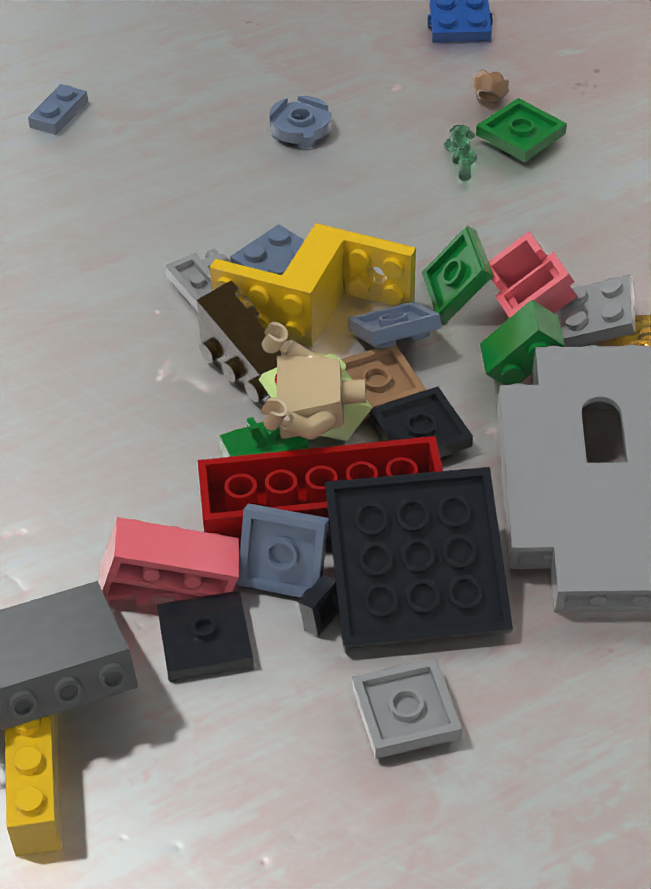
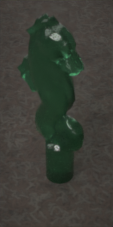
M458 124L449 130L450 136L444 143V149L452 153L454 152L452 162L458 166V177L462 181H468L471 178V165L477 160L476 153L470 151L471 145L468 139H473L475 133L470 130V127Z

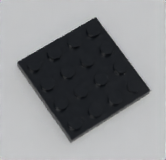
M490 467L325 482L342 649L512 632L513 624Z

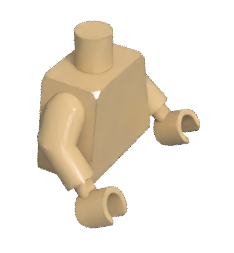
M272 322L264 331L266 337L262 341L263 349L267 353H276L278 350L282 352L280 356H277V398L267 399L261 409L262 414L266 415L263 420L266 429L276 430L279 427L281 439L300 436L313 440L327 431L339 428L344 424V404L367 403L365 379L343 381L341 364L338 359L327 358L312 352L294 340L286 341L288 331L284 325L278 322Z

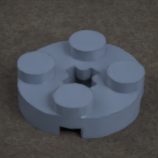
M298 96V102L288 103V98L274 104L269 112L270 134L272 138L298 144L301 148L315 146L316 140L325 137L332 128V114L328 111V105L318 98Z

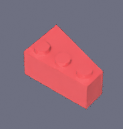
M117 517L100 566L99 585L109 607L110 600L136 599L137 606L149 605L150 598H175V601L232 592L239 578V538Z

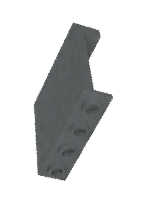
M98 581L0 610V731L138 688L129 647Z

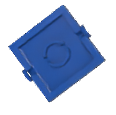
M429 0L430 14H428L427 23L428 27H431L432 42L491 41L493 18L489 10L488 0Z

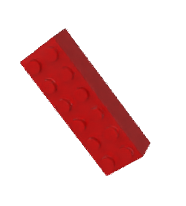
M430 436L197 460L204 532L239 538L240 549L243 511L248 503L328 518L325 482L443 471L436 437ZM328 523L327 539H330L329 523Z

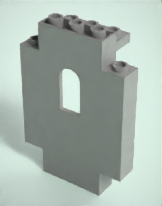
M589 345L585 347H536L532 369L533 385L516 383L500 385L497 414L509 569L550 568L554 612L651 611V346L599 347ZM582 410H618L621 418L626 462L587 463Z

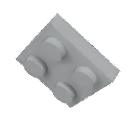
M630 274L609 278L593 284L573 287L572 289L578 297L561 308L560 327L565 347H578L636 333L634 283Z
M436 658L352 676V689L375 759L462 739V726Z

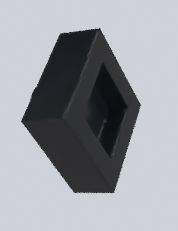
M322 575L312 588H308L303 593L298 603L304 631L318 637L338 614L336 580Z

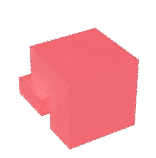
M529 231L488 261L494 275L491 280L500 290L495 297L509 318L531 299L551 312L556 313L578 297L570 286L575 281L554 252L548 255Z

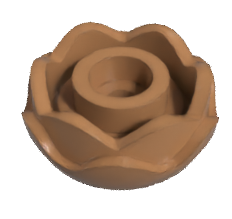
M481 70L472 78V89L476 97L482 101L496 103L504 99L510 91L508 90L509 80H505L500 72L488 73L486 70Z

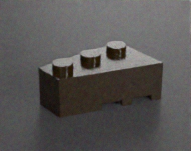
M231 280L196 300L201 340L199 349L201 355L208 363L216 365L223 371L229 381L236 382L254 402H259L264 406L267 399L271 397L259 381V378L263 373L277 367V356H280L282 351L278 350L276 353H267L263 349L262 341L266 337L265 329L256 319L260 313L253 305L249 308L245 307L236 296L239 288Z

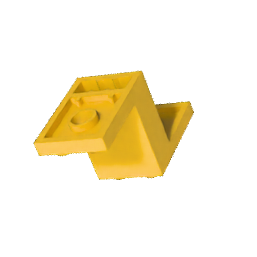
M315 223L283 275L216 258L209 267L211 291L232 280L239 288L236 296L246 308L253 305L260 315L256 319L265 330L270 323L278 322L284 325L288 331L286 341L294 340L301 345L313 347L344 294L391 306L415 302L416 247ZM373 267L380 268L384 275L377 273ZM242 295L247 296L249 301L245 300Z

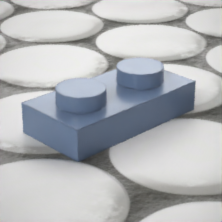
M60 84L28 117L29 127L57 135L88 102L87 91Z

